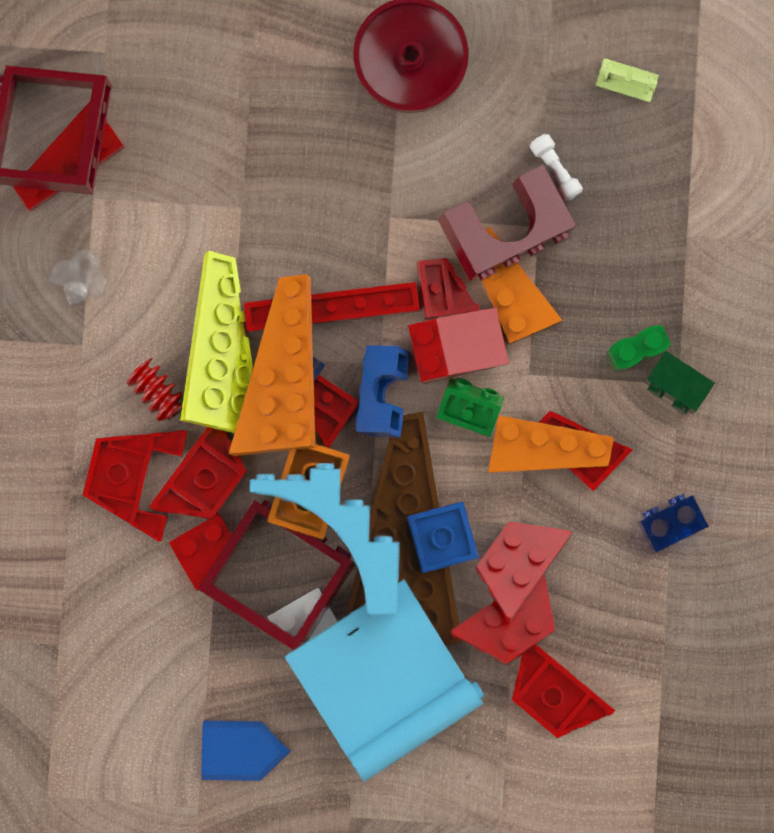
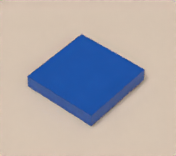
M464 501L407 516L422 573L479 558Z

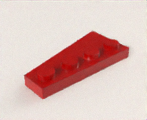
M90 101L27 171L70 176L77 175ZM107 120L98 166L125 148ZM12 186L30 212L61 192Z

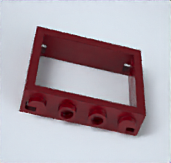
M5 65L4 75L0 76V185L93 195L112 92V84L106 75ZM17 82L92 89L76 176L1 168Z
M254 500L198 590L291 650H295L309 640L356 563L350 560L351 553L342 547L337 546L334 550L325 544L328 540L326 537L323 540L282 527L338 562L340 566L296 636L279 627L214 585L258 514L260 513L269 518L273 504L267 500H264L262 504Z

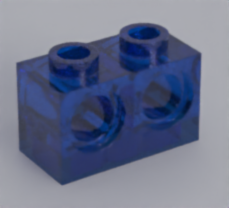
M684 493L668 500L670 506L659 510L658 506L641 513L644 519L638 521V524L653 553H657L709 527L693 495L686 498ZM681 507L688 508L692 513V518L687 524L680 522L677 517L678 510ZM655 520H661L666 526L665 533L660 537L654 535L651 531V525Z

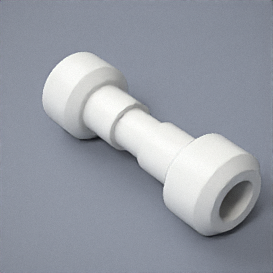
M543 134L531 142L530 148L534 155L541 157L546 166H549L553 172V177L559 185L558 192L563 201H570L582 193L583 187L578 179L571 178L567 170L559 162V157L553 150L555 143L550 135Z

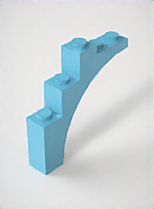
M317 464L316 469H310V481H304V475H287L286 480H275V475L257 474V480H250V493L275 496L297 503L316 514L333 528L348 547L359 568L365 589L367 614L397 615L399 543L392 542V537L375 536L374 542H369V506H363V500H345V505H340V470L334 469V464Z

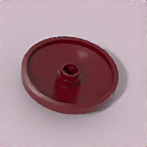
M391 0L371 12L360 26L354 42V67L364 90L380 105L402 113L425 112L445 103L458 90L467 71L469 47L461 24L442 5L431 0Z

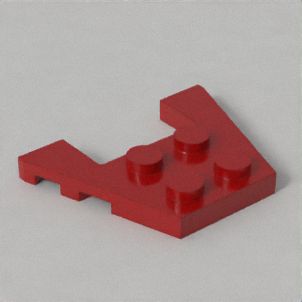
M178 430L173 432L96 438L82 495L154 540L162 542L168 516L139 510L152 452L157 451L183 457L188 431Z

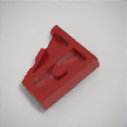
M447 258L421 260L416 263L424 320L481 310L478 303L475 304L467 292V287L461 278L455 274L454 268Z

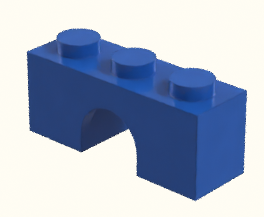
M366 346V353L362 361V383L359 387V410L355 418L356 432L369 437L401 438L404 409L387 403L385 394L387 388L393 382L408 380L411 352L398 346Z

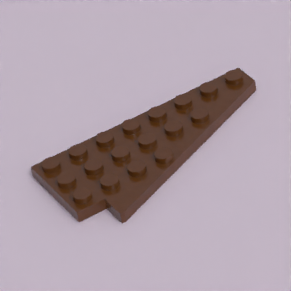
M419 412L403 415L401 438H389L369 519V542H374L375 536L392 537V542L399 543L398 582L403 579L405 580L446 646L462 643L461 639L458 638L457 640L450 634L451 630L459 626L450 567L422 573L407 516L439 508L424 414ZM357 568L346 616L366 604L365 589L359 568Z

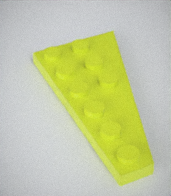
M212 251L204 253L180 421L235 433L253 371L249 339L245 336L243 324L246 320L244 311H241L239 299L241 290L235 257Z

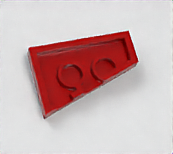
M549 411L538 422L596 433L552 411ZM613 441L609 466L567 469L589 490L594 492L633 449Z

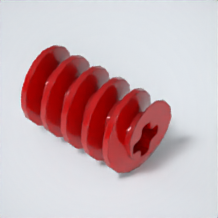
M150 358L131 373L126 384L129 387L137 385L134 393L136 395L144 394L141 400L143 404L152 402L149 407L151 413L160 411L156 417L158 422L169 421L182 411L183 402H178L182 392L171 393L175 384L171 383L166 386L163 384L168 376L164 374L158 377L156 374L160 366L157 365L150 368L149 364L153 359Z

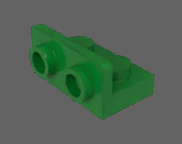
M450 378L436 418L491 437L504 397L494 389L475 387L466 379Z

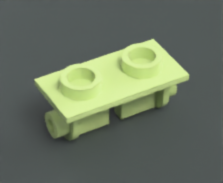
M604 58L595 86L651 102L659 75Z

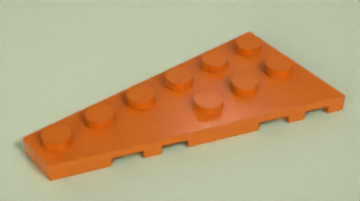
M307 274L279 277L229 454L232 456L315 448L311 277Z

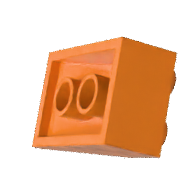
M315 444V448L290 450L281 480H286L287 475H304V481H310V469H316L317 464H334V469L340 470L341 488L350 455ZM275 497L267 522L324 540L328 528L327 523L297 503Z

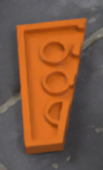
M490 227L485 229L489 235L500 241ZM518 263L507 269L502 265L495 269L496 274L481 281L492 307L497 308L500 325L509 345L563 321Z
M498 415L488 473L609 466L614 437Z

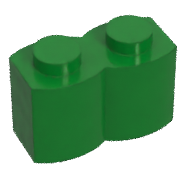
M654 325L642 330L636 337H628L617 341L606 354L614 372H623L633 368L641 360H650L658 357L669 348L671 343L663 325Z

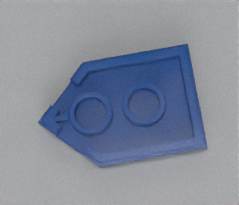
M203 721L202 780L261 781L291 752L262 721Z

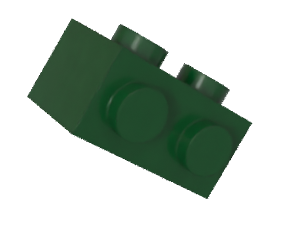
M668 351L661 355L644 381L649 386L647 390L660 399L663 396L673 401L671 406L684 415L688 412L694 414L715 384V382Z

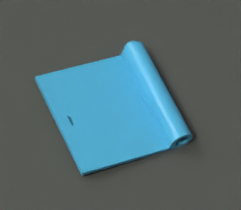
M404 579L398 582L397 615L367 614L366 604H364L284 656L363 782L374 777L483 705L481 700L485 696L476 681L471 684L464 677Z

